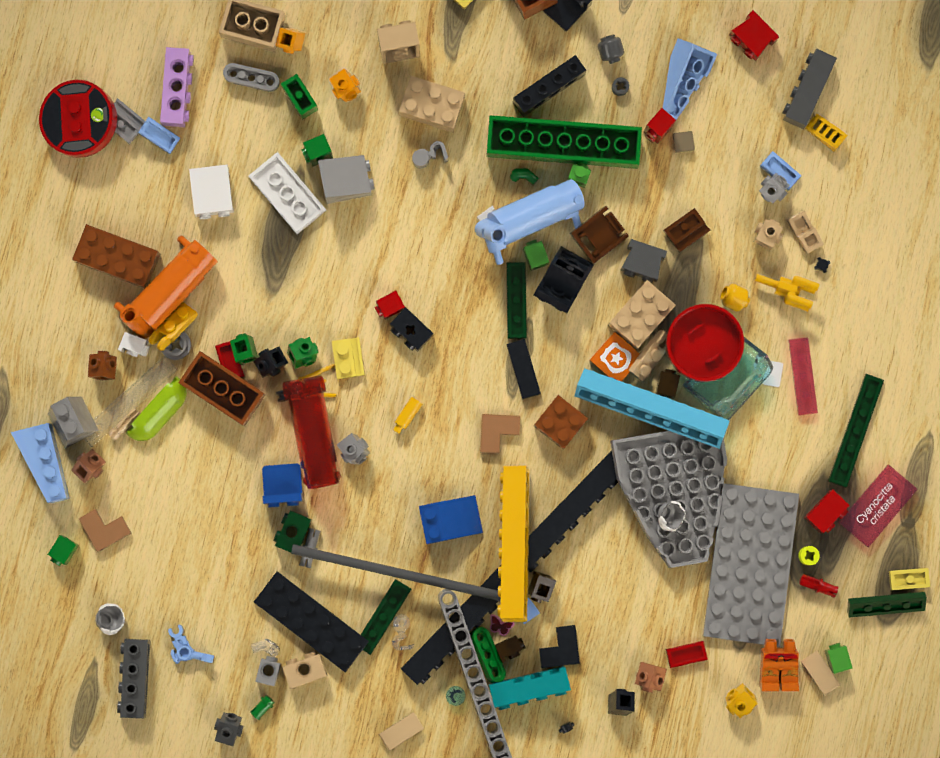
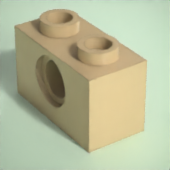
M314 651L304 655L305 659L297 661V658L286 661V666L282 668L290 689L328 676L321 654L316 655ZM301 664L309 666L310 672L307 675L300 673L299 667Z

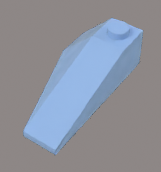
M679 38L670 57L663 109L676 120L689 103V97L694 90L697 91L700 87L699 82L710 73L717 56L714 52Z

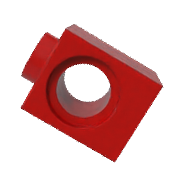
M396 290L376 301L377 306L374 307L379 317L383 316L385 320L405 308Z

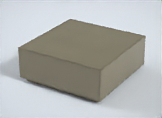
M692 131L673 133L675 153L695 150Z

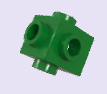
M310 337L305 339L299 338L293 343L288 344L287 354L295 369L302 366H310L316 361L319 351L316 343H312Z

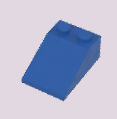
M475 495L419 506L426 544L483 533Z

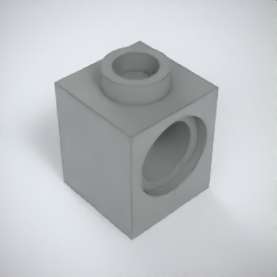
M267 656L266 659H261L255 682L276 686L281 663L277 662L278 658ZM266 665H271L274 668L272 676H267L264 673Z

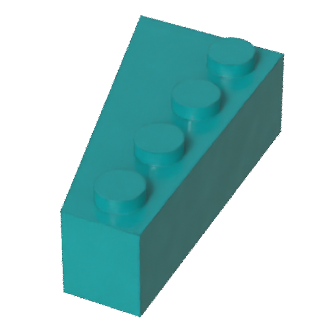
M564 666L489 684L494 707H498L499 710L510 708L509 704L517 703L518 706L529 703L528 700L535 698L536 701L548 699V695L555 694V697L567 694L566 691L571 690L566 667Z

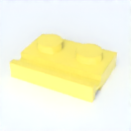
M359 337L332 341L337 380L365 376Z

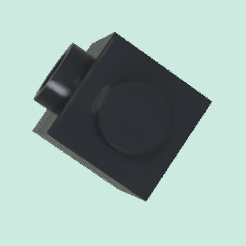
M615 689L614 692L608 695V714L627 716L635 711V692H629L626 689Z

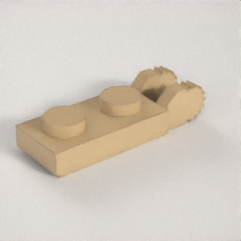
M660 330L655 334L629 369L641 382H645L665 354L667 332L664 330Z

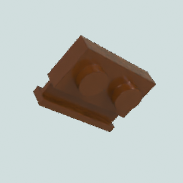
M694 208L663 231L680 253L711 230Z

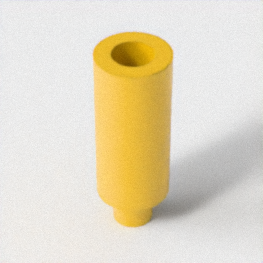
M411 397L395 420L396 426L393 430L400 434L402 429L406 430L423 404Z

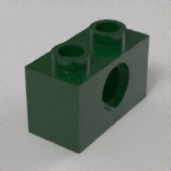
M291 510L289 514L285 513L281 521L284 524L281 531H277L273 540L276 542L275 546L290 553L292 552L293 544L301 546L312 519ZM293 526L297 529V535L290 538L287 535V529Z

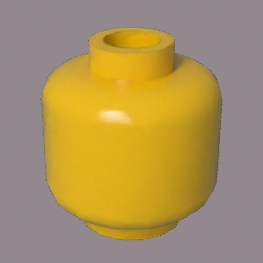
M736 284L725 286L720 295L723 306L736 312L746 308L750 302L748 290Z

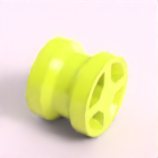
M806 546L799 551L798 558L804 565H814L818 562L820 554L815 547Z

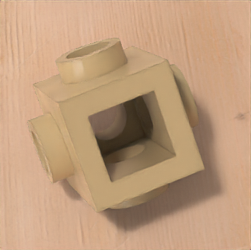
M766 219L763 223L759 222L755 229L757 235L753 242L771 250L775 243L779 244L784 235L781 233L783 227L779 226L780 223L773 219Z

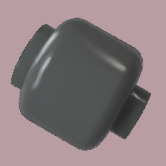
M615 34L601 38V42L598 43L601 59L609 61V64L620 61V57L625 53L621 39L615 37Z

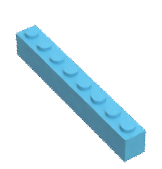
M585 368L577 384L574 396L718 449L721 447L730 422L723 417L707 413Z

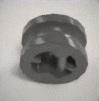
M622 77L615 79L612 84V92L617 96L625 95L629 89V82ZM616 83H624L623 88H625V90H617L618 85H616Z

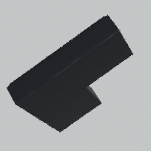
M575 625L556 627L558 646L539 648L541 668L580 664Z

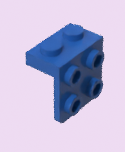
M298 463L268 465L262 468L263 504H268V508L279 507V503H287V506H298L299 502H303L301 466Z

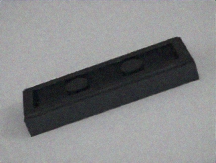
M525 339L506 344L522 400L540 395L541 392Z

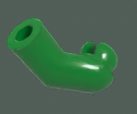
M515 168L510 174V179L514 182L519 181V179H526L534 185L539 180V177L528 168Z

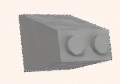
M364 155L318 160L327 204L372 195L371 190H374L373 179L368 178L367 172L371 171L369 160H365Z
M66 397L50 406L48 416L64 448L99 431L82 397Z

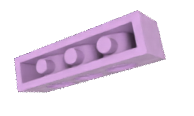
M166 47L160 117L162 126L185 127V122H189V111H186L187 103H190L191 92H188V85L192 84V73H189L190 66H193L194 55H191L190 50L186 48ZM177 65L184 66L183 71L180 73L174 72V68ZM175 84H182V89L176 92L173 91V86ZM179 102L181 107L178 110H172L171 106L173 103Z

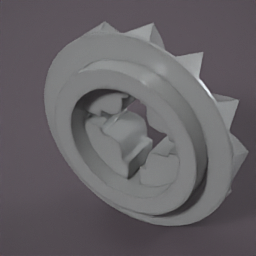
M182 332L174 341L176 342L180 339L179 345L183 348L182 350L175 348L172 351L173 345L170 343L162 351L167 358L179 360L189 354L191 341L185 332Z

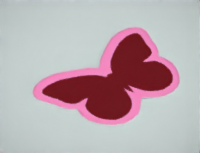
M494 614L490 616V630L494 633L499 632L502 636L507 635L509 630L515 625L514 622H502Z

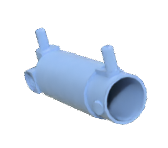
M572 179L556 186L546 187L488 213L486 219L479 221L475 225V233L477 236L485 239L488 252L493 253L496 264L501 265L504 261L500 250L507 248L506 245L570 218L573 220L575 229L580 226L579 210H582L585 205L582 191Z

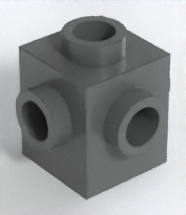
M223 712L221 719L217 718L214 730H217L215 741L234 746L237 736L241 737L244 726L240 725L242 717L234 713Z

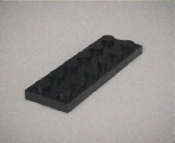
M278 571L254 600L255 604L345 673L369 643L362 635Z

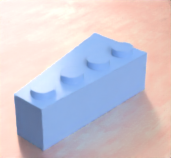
M46 423L11 432L47 503L70 499L52 424Z

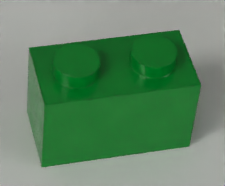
M298 74L281 83L282 89L302 120L318 111L317 104Z
M324 134L303 142L304 148L301 149L306 163L310 162L312 167L319 164L318 160L333 159L332 151Z

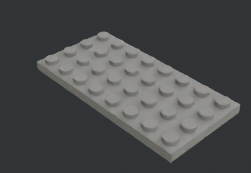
M724 483L721 490L722 501L715 536L703 636L762 645L765 644V639H776L777 647H780L799 494Z

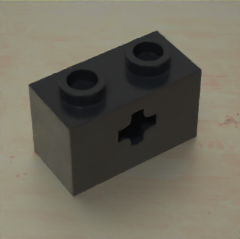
M406 307L390 323L392 327L390 331L398 338L402 336L406 340L404 344L411 351L415 349L418 352L434 336V333ZM409 327L411 329L412 327H414L415 334L413 335L410 333L409 335H407L406 328Z

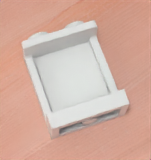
M228 165L189 169L194 214L196 217L210 219L211 215L227 217L230 216V213H234Z

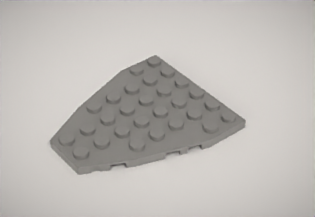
M671 431L611 440L616 479L643 532L668 568L707 562L710 554L709 548L714 540L712 537L715 527H717L721 509V489L725 480L723 474L724 467L727 465L724 439L720 449ZM677 501L686 512L681 527L676 531L663 530L659 525L658 510L664 503Z

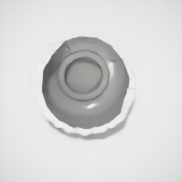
M671 501L660 506L658 522L663 530L676 531L681 527L686 512L679 502Z
M108 603L102 605L95 617L97 627L107 635L116 634L125 623L124 613L116 604Z

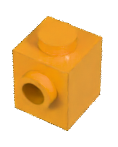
M280 28L276 46L283 48V52L294 54V51H301L305 32L291 28Z

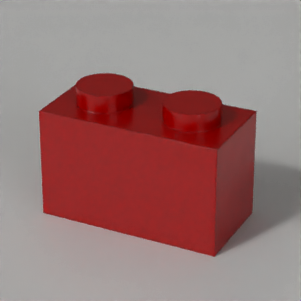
M661 108L646 125L644 130L645 137L650 142L659 144L672 129L676 119Z
M832 489L811 509L804 519L820 534L824 532L829 533L835 527L834 522L837 518L842 519L848 513L847 508L850 505Z

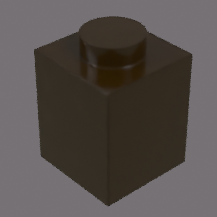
M665 369V372H660L655 394L670 399L676 397L680 375L676 374L677 371Z

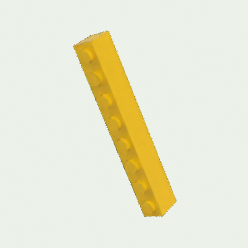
M503 466V472L500 473V482L503 484V491H500V502L503 503V507L499 512V518L502 521V529H499V539L502 540V548H499L501 567L498 568V576L501 578V586H498V597H501V605H498L497 613L503 622H527L530 470L527 466Z

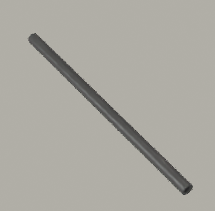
M295 544L292 547L291 554L497 601L501 599V597H498L497 590Z

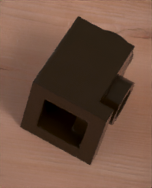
M533 571V578L528 588V594L531 596L530 599L541 603L542 600L549 602L556 580L552 576Z
M516 635L495 644L502 663L506 662L505 657H509V659L515 658L520 655L519 651L526 648L522 638L518 639Z

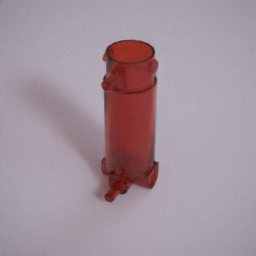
M322 375L304 378L303 380L297 379L283 382L285 400L288 399L300 464L305 474L303 483L307 486V489L321 488L339 483L341 474L337 471L336 467L337 457L324 396L326 387Z

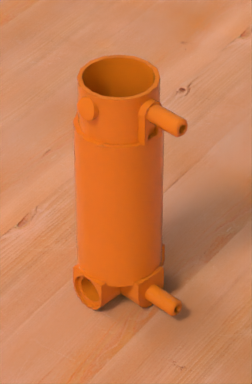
M179 236L177 241L184 248L131 304L128 303L125 307L120 302L114 304V308L120 313V319L138 337L142 339L150 337L205 279L204 276L218 262L196 240L189 242L184 236Z

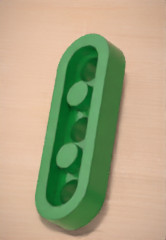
M484 627L472 630L470 637L487 680L491 683L503 681L506 671L489 631Z

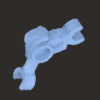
M178 625V634H174L172 628L168 629L169 635L175 639L172 643L177 651L175 652L172 649L171 656L176 664H179L180 661L192 659L213 663L214 655L197 652L190 646L187 637L183 636L184 628L182 625Z

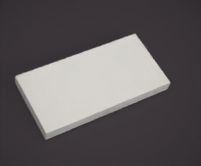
M278 152L248 176L297 235L326 211L324 206Z

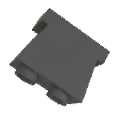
M631 239L627 248L631 251L621 271H624L623 274L634 278L635 275L642 277L644 282L647 280L650 283H653V281L657 282L661 260L664 261L667 251Z

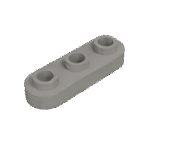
M230 63L223 70L226 81L241 86L273 92L280 84L279 78L274 72ZM232 71L237 72L235 77L230 76ZM249 76H255V80L249 81ZM268 80L274 81L272 85H267Z

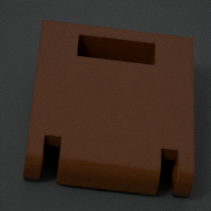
M607 206L601 208L570 233L593 264L629 237L627 233L621 237L618 235L625 229L612 212L607 213L605 216L603 215L609 209ZM584 236L588 238L595 248L591 253L581 241V238Z

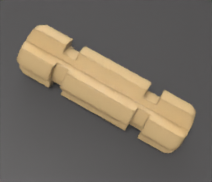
M135 408L132 409L129 415H126L116 425L115 429L113 428L109 431V436L113 440H117L121 433H124L132 426L131 424L140 415V412Z

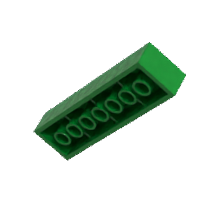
M489 115L486 157L568 164L582 163L594 166L638 169L642 127Z

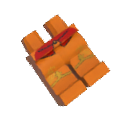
M765 639L764 648H761L759 681L761 691H779V687L781 691H799V653L794 639H783V648H777L776 639Z

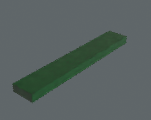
M865 374L828 482L847 488L884 382L883 379Z

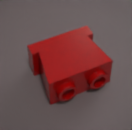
M752 10L747 15L746 21L731 30L729 35L731 36V41L736 46L740 45L744 49L743 52L749 59L753 58L756 61L767 45L770 44L772 46L780 36Z

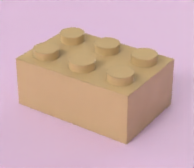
M228 0L219 34L221 38L276 53L279 29L283 28L286 15L282 10L249 1Z
M407 20L395 26L385 24L377 29L383 64L420 57V45L415 22Z
M410 76L399 109V116L453 133L465 99V93Z
M647 280L609 322L608 326L637 350L676 304Z

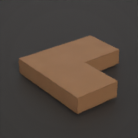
M482 414L480 453L499 454L500 434L519 435L520 416Z
M97 509L78 518L97 552L132 533L123 516L107 525L104 524Z

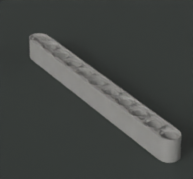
M443 589L438 594V601L492 758H512L457 596L453 591ZM445 594L452 595L450 603H443L442 599ZM452 612H457L459 615L458 620L455 622L449 621V615ZM458 631H464L465 637L462 640H456L455 634ZM470 649L471 656L466 659L462 658L463 650ZM472 667L477 668L478 671L474 677L468 676V670ZM477 686L484 687V691L481 695L474 694V690ZM484 704L490 705V710L487 713H481L480 711ZM489 723H496L494 731H487ZM496 741H502L503 743L499 750L493 749V744Z

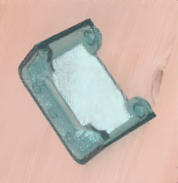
M744 337L742 357L729 374L711 382H698L686 378L683 387L713 415L729 420L769 377L773 370V365L765 352Z

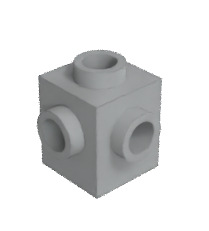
M775 173L772 177L767 176L761 182L763 187L759 192L762 193L761 196L764 200L774 203L777 199L781 201L788 194L785 190L790 185L784 177Z
M353 433L337 444L342 452L340 455L346 463L359 465L370 454L367 449L369 447L367 442Z

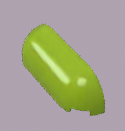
M176 376L170 384L167 383L133 421L132 427L126 432L130 438L137 441H146L153 438L183 405L187 392L186 388L178 383L180 381L179 377Z

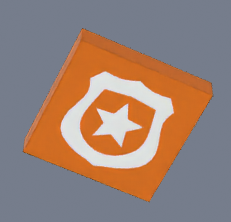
M614 332L589 361L607 377H612L622 382L630 373L629 369L640 353Z

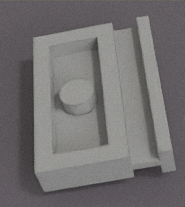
M117 98L114 103L117 112L115 133L128 144H131L139 134L138 131L145 120Z

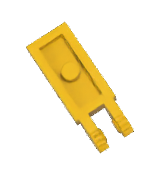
M183 302L152 333L148 340L149 343L154 345L159 341L157 349L163 351L198 316L197 311Z

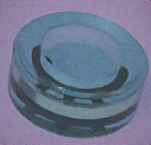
M452 686L446 693V699L451 705L458 706L464 702L465 692L459 686Z

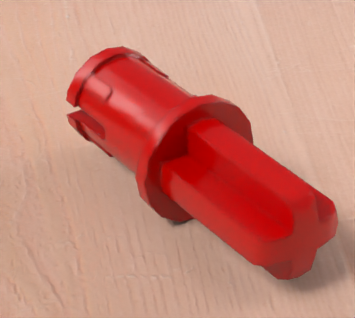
M803 574L799 581L800 585L815 590V593L820 592L832 598H835L838 592V586L824 582L821 578L818 580Z

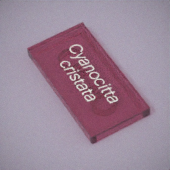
M887 464L838 523L868 548L918 489Z

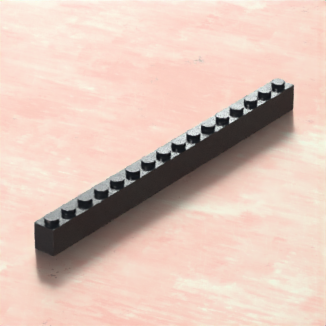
M612 450L529 535L528 571L530 573L539 565L537 561L541 557L545 559L552 552L550 547L554 543L558 545L565 538L563 534L568 529L572 531L579 524L576 520L581 515L585 517L592 510L590 506L594 502L598 504L606 496L603 492L607 488L612 489L618 483ZM498 568L480 587L498 591V586H501ZM471 595L460 606L468 631L474 626L478 628L485 621L483 617L487 612L491 615L498 608V605H496L497 600ZM455 612L449 618V621H457L459 617L458 613ZM446 622L401 667V670L417 685L420 682L424 684L431 677L429 675L430 671L433 668L437 671L444 663L442 659L447 654L451 656L455 652ZM462 630L455 634L456 640H462L465 637V632Z

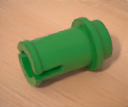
M268 695L262 696V700L250 711L258 720L261 719L269 708L274 707L273 704L275 702Z

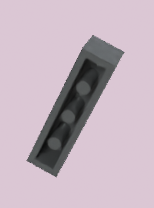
M817 48L814 53H809L805 62L808 66L806 70L802 69L798 80H800L799 86H794L790 95L793 99L790 104H786L782 114H785L784 121L801 129L807 126L837 60L836 57Z

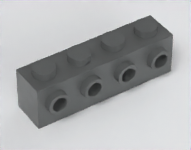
M125 639L124 643H121V654H124L123 662H120L119 668L120 674L123 675L122 682H119L118 692L121 693V701H118L117 713H120V718L144 719L146 718L150 640Z

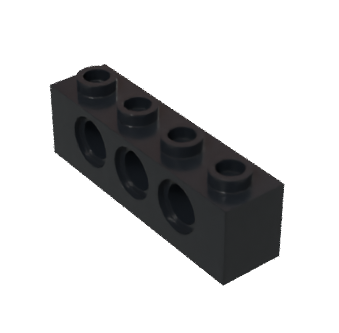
M574 55L513 97V104L520 114L525 117L585 76L586 69L578 57Z

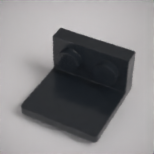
M558 0V3L548 7L543 12L564 31H568L591 6L592 0Z

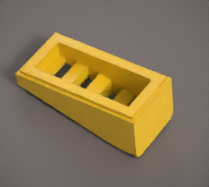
M816 114L805 127L808 132L833 152L836 151L848 136L819 114ZM819 121L821 124L816 130L812 127ZM823 126H826L827 128L825 129V131L822 134H820L819 131L821 130V128ZM831 130L833 133L829 138H826V134ZM837 135L839 138L833 143L831 140Z

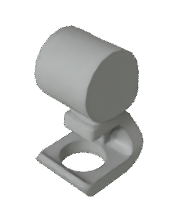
M435 141L430 146L429 152L426 149L415 151L412 156L414 166L425 168L431 158L436 159V150L439 148L442 150L444 162L446 163L448 155L445 145L440 141Z

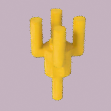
M757 274L755 278L756 282L776 288L774 294L785 297V304L807 312L811 309L813 301L799 297V293L801 290L815 294L820 285L799 276H794L792 280L781 276L779 281Z

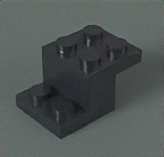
M561 246L537 287L534 296L540 301L546 302L567 314L594 264Z

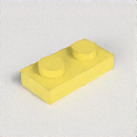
M928 568L889 571L890 590L930 587Z

